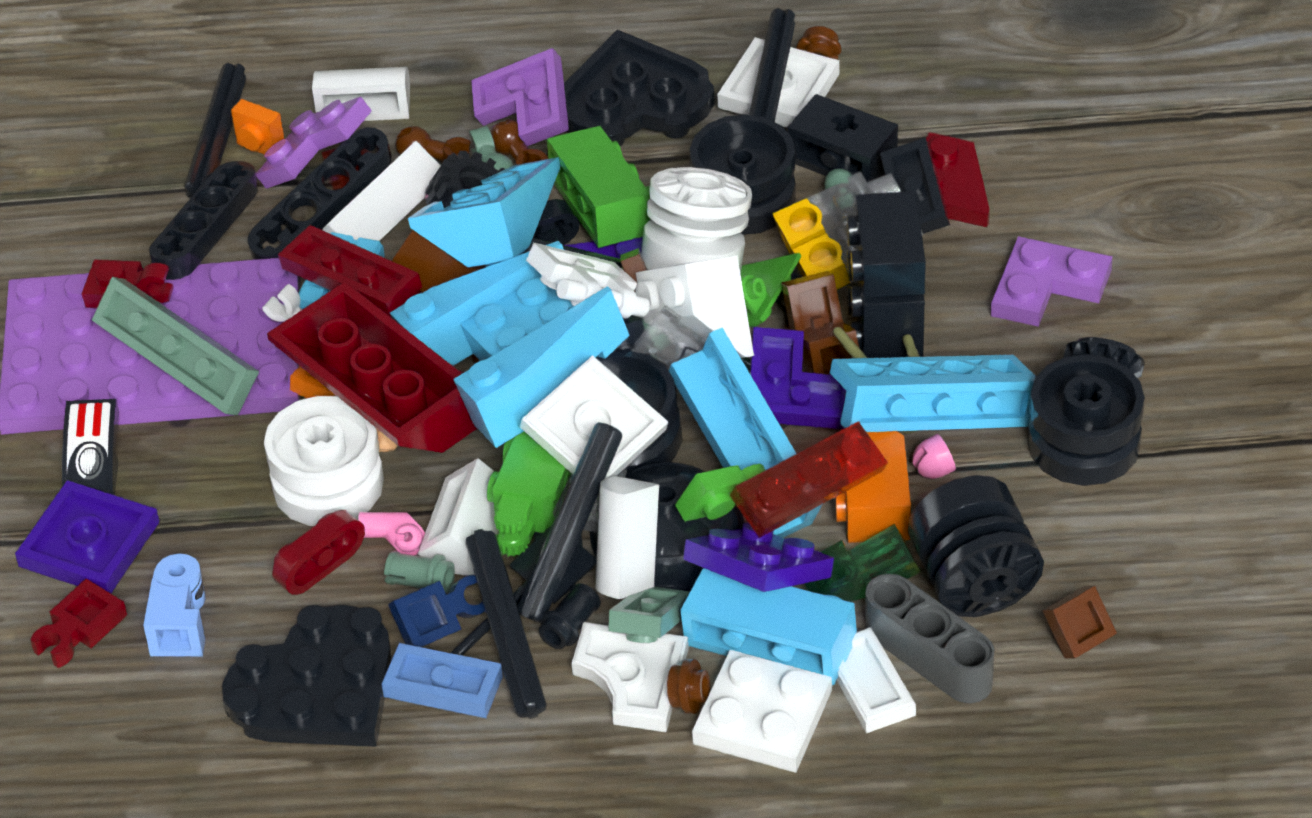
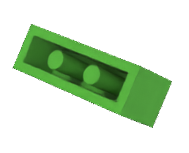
M601 126L547 138L548 159L559 157L561 165L554 185L597 247L600 248L643 237L644 225L651 220L647 216L650 186H644L639 179L635 165L633 163L628 164L624 159L618 142H612Z

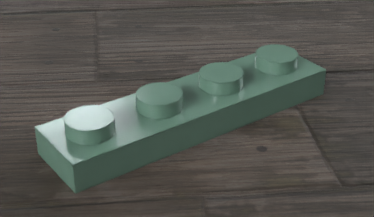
M111 278L92 321L223 413L238 416L259 371L126 279Z

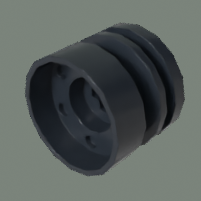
M973 475L954 479L929 493L918 503L909 517L908 534L924 567L927 569L928 577L934 586L935 592L941 604L957 616L980 617L1012 606L1032 591L1042 576L1044 560L1027 525L1024 524L1022 515L1007 485L995 477Z

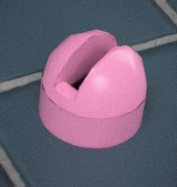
M939 434L923 440L916 446L912 463L922 477L936 479L956 470L952 455Z

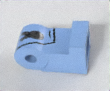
M181 553L169 555L163 558L154 570L143 624L150 656L203 657L205 635L199 609L203 606L206 599L200 565L190 555Z

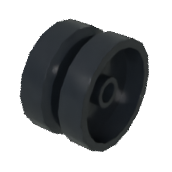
M747 114L726 116L708 123L694 136L690 146V167L711 169L729 174L742 180L751 188L752 201L751 208L748 210V226L741 233L743 235L757 234L776 227L773 213L795 204L796 182L794 177L795 148L791 135L782 125L765 117Z
M630 350L612 352L606 359L597 356L596 359L668 421L666 431L617 476L622 477L645 465L671 462L676 457L683 439L675 382L667 367L648 354Z
M1095 355L1067 356L1048 364L1035 377L1030 393L1029 411L1031 418L1028 427V445L1032 459L1046 474L1061 482L1081 486L1106 484L1125 475L1136 463L1141 445V422L1144 413L1145 396L1140 380L1128 367L1110 358Z

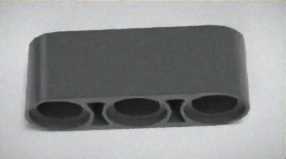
M883 574L869 582L865 592V628H872L883 648L959 702L976 703L988 697L993 686L995 649L993 643L984 634L900 575Z

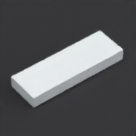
M415 141L322 230L330 234L334 232L350 235L354 240H358L361 237L381 241L425 198L426 188L441 165Z

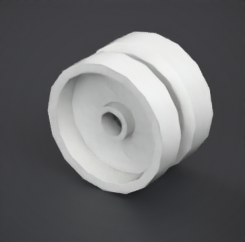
M315 396L296 401L278 412L267 426L264 448L270 469L269 475L272 491L277 506L290 519L308 526H315L323 516L338 510H346L355 518H358L360 512L369 511L381 496L384 474L382 461L379 456V441L376 427L338 396Z

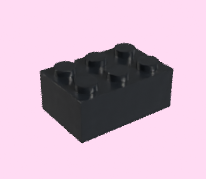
M916 191L856 194V215H847L848 246L856 245V251H847L848 281H856V286H847L848 316L858 317V321L851 322V327L856 330L859 348L867 358L908 357L903 343V336L909 334L913 338L919 356L924 357L926 260Z

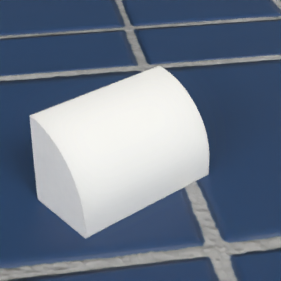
M408 67L315 71L313 74L312 91L316 113L335 100H340L344 103L361 96L372 110L364 121L409 119L410 76Z
M475 459L445 478L418 551V555L426 558H433L436 554L444 555L446 561L454 563L455 574L475 575L465 544L466 538L474 534V531L478 529L493 531L496 537L499 534V529H496L494 523V503L489 502L487 499L488 483L494 470L480 459Z
M618 476L609 477L600 482L595 584L598 592L612 598L622 599L654 587L659 484Z

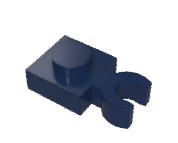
M475 575L466 576L455 582L447 595L441 582L438 581L389 603L388 606L405 644L424 647L461 630L462 628L456 615L462 618H474L485 612L483 602L477 605H470L464 598V590L477 583Z

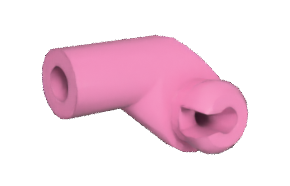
M359 513L358 520L365 527L364 538H385L402 554H418L425 532L408 513Z

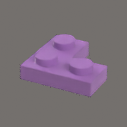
M553 48L471 80L474 116L483 126L517 113L518 134L527 146L569 130L561 57Z
M360 96L344 103L340 100H335L317 113H313L311 110L302 113L290 124L289 128L292 132L288 137L275 143L265 153L264 157L267 161L257 171L256 177L266 189L295 179L320 149L348 140L372 110Z
M1018 236L992 300L991 316L1039 327L1051 293L1100 303L1112 270L1113 256Z

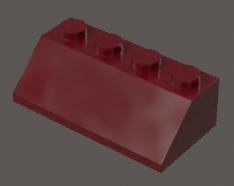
M343 282L267 333L268 340L398 446L443 453L477 429L453 380L462 373L346 282Z

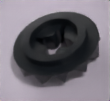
M1084 337L1065 345L1063 357L1086 354L1106 357L1128 367L1137 378L1142 376L1145 361L1140 355L1136 354L1133 348L1126 344L1105 338Z

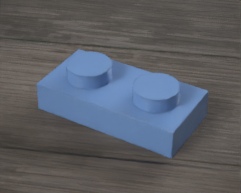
M399 643L382 682L383 696L385 698L487 718L503 678L501 663Z

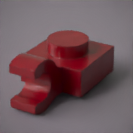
M94 259L81 293L85 307L98 308L112 277L126 279L159 303L169 302L174 286L173 283H164L169 271L168 265L151 263L143 269L141 261Z

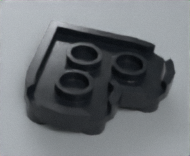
M617 29L564 83L569 130L565 132L572 133L601 126L612 142L617 141L620 147L624 144L625 138L631 137L642 128L662 132L668 138H682L688 134L690 127L697 125L708 117L715 104L714 86L709 80L707 69L695 61Z
M310 605L298 613L297 623L290 629L284 644L268 646L250 644L242 647L236 654V662L229 668L222 683L223 704L226 715L244 729V734L247 737L257 740L280 743L377 747L385 701L382 682L391 663L389 634L382 623L380 612L371 607L359 608L349 605L322 607Z

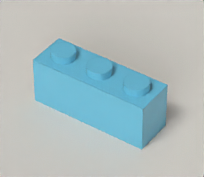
M705 568L702 569L680 610L683 634L688 637V646L724 656L728 655L729 650L749 654L832 677V685L835 684L838 678V671L842 661L846 662L853 648L852 640L857 633L855 603L842 600L833 595H822L792 586L762 592Z

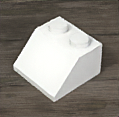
M737 256L636 272V295L647 298L650 303L649 311L643 317L644 322L681 352L685 346L701 351L709 333L723 327L740 358L754 356ZM686 349L684 354L688 357L697 352Z

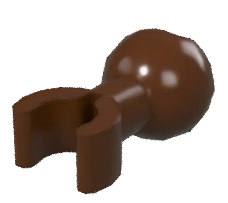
M506 119V121L499 122L493 126L491 135L495 150L503 155H511L516 161V165L548 159L543 151L529 149L521 140L518 134L517 121Z
M408 126L402 129L395 141L396 151L399 155L417 141L434 159L441 160L442 163L452 153L458 155L460 151H467L469 154L471 143L470 140L461 137L451 138L446 142L431 139L426 130L419 126Z

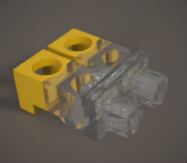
M858 172L847 178L849 183L834 185L773 213L779 234L789 254L800 253L802 256L796 267L804 277L830 271L835 276L837 290L853 282L848 281L847 251H856V245L848 246L847 215H856V194L901 192L891 173L867 183L862 173Z

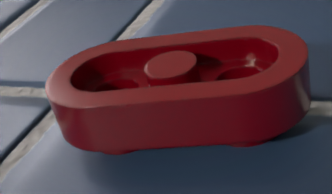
M338 510L323 516L314 527L278 551L274 559L272 571L274 581L292 595L306 592L357 552L365 536L364 524L346 510Z

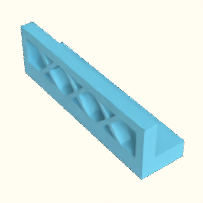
M723 327L709 333L701 351L672 363L669 372L723 468L738 465L740 470H743L754 464H762L772 482L770 485L756 488L761 498L745 506L755 523L769 525L774 528L775 535L782 538L811 525L824 500Z
M1015 355L832 359L830 374L847 391L840 424L848 433L1029 427L1031 418L1029 411L1030 393L1036 376Z

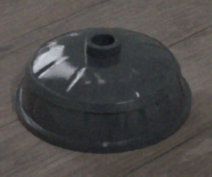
M674 462L654 463L639 467L622 476L623 478L659 484L654 587L691 591L703 567L683 560L686 539L709 535L711 529L731 531L742 529L745 523L742 511L737 503H735L730 512L720 518L710 520L707 517L684 521L675 504L694 476L705 472L691 465ZM599 506L595 510L590 524V544L595 558H597Z

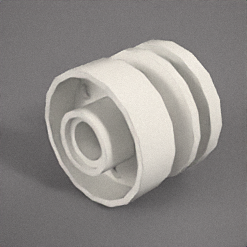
M680 167L657 172L650 180V199L647 202V216L651 220L644 225L641 255L646 268L651 270L737 256L741 273L745 247L744 235L741 232L748 226V210L751 208L752 201L751 188L740 179L711 169Z

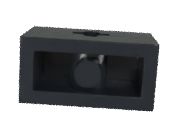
M818 94L812 97L788 126V133L793 139L795 148V165L827 176L834 169L847 170L852 174L859 188L868 193H871L885 176L880 152L898 147V124Z

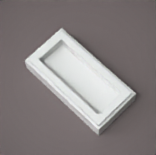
M872 628L857 632L852 640L853 648L846 662L843 660L839 667L837 682L865 732L868 733L916 716V704Z

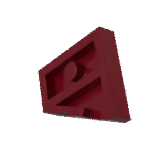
M929 132L926 140L931 149L948 218L987 228L989 225L990 208L974 142Z

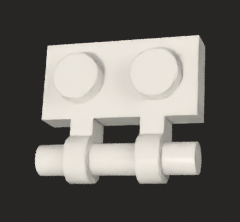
M533 243L526 261L541 274L540 281L543 284L557 290L559 298L569 300L575 306L608 286L612 290L622 318H629L631 315L638 317L647 315L650 307L649 300L636 295L634 290L637 282L615 262Z

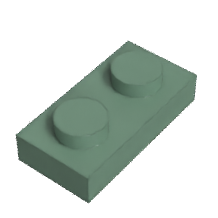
M652 587L629 595L609 610L608 631L626 633V639L632 642H655L682 620L680 610L690 591Z

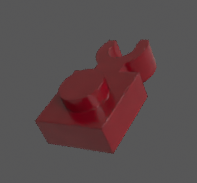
M85 579L49 611L53 624L45 625L33 633L30 639L33 651L39 656L46 648L56 645L50 652L55 667H63L72 659L74 647L79 642L89 648H93L127 616L124 601L90 580Z

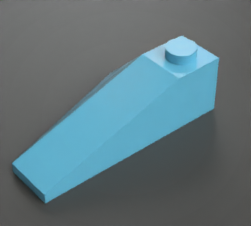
M559 157L514 165L481 180L482 185L453 193L451 205L445 208L442 201L433 202L408 218L410 228L467 267L479 265L488 267L518 256L529 248L561 167Z

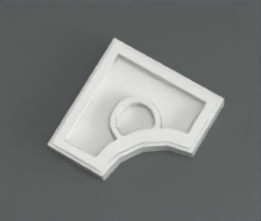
M584 622L572 660L573 675L593 681L607 693L613 705V725L667 732L673 709L667 693L668 673L672 665H682L683 661L686 660L689 649L688 637L664 634L655 642L638 643L627 640L626 633L608 631L609 625Z

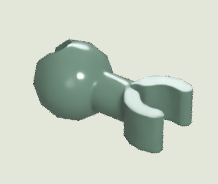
M487 126L469 131L475 146L474 149H471L472 155L474 152L482 154L483 162H487L489 158L496 161L494 168L498 171L501 168L508 169L514 166L512 160L507 156L496 152L491 132Z

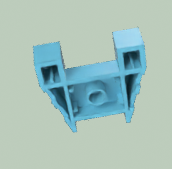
M559 241L546 245L563 249ZM529 252L434 286L423 293L410 297L405 304L390 312L392 319L452 366L472 354L480 360L468 371L453 380L473 424L495 448L522 433L523 430L520 428L522 418L592 355L595 358L599 356L606 359L630 336L612 290L608 286L573 306L571 301L559 298L557 290L546 286L540 281L541 274L526 261Z

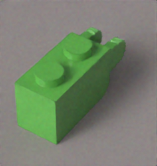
M525 431L505 442L502 467L500 472L493 471L487 489V499L489 502L494 503V523L496 529H499V534H497L498 544L502 555L506 554L508 557L510 555L515 557V555L525 552L534 532L543 533L553 524L573 477L570 471Z

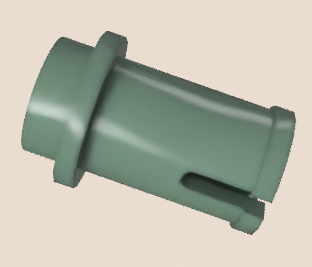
M391 551L385 563L384 575H387L385 582L390 585L398 584L424 588L440 581L445 593H448L454 582L455 566L453 562L446 561L445 556L436 554L433 558H426Z

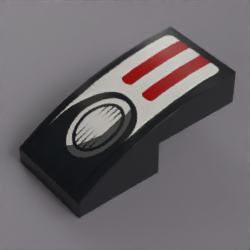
M116 399L66 401L62 445V487L68 480L115 495L118 472V459L115 448L119 421V408Z

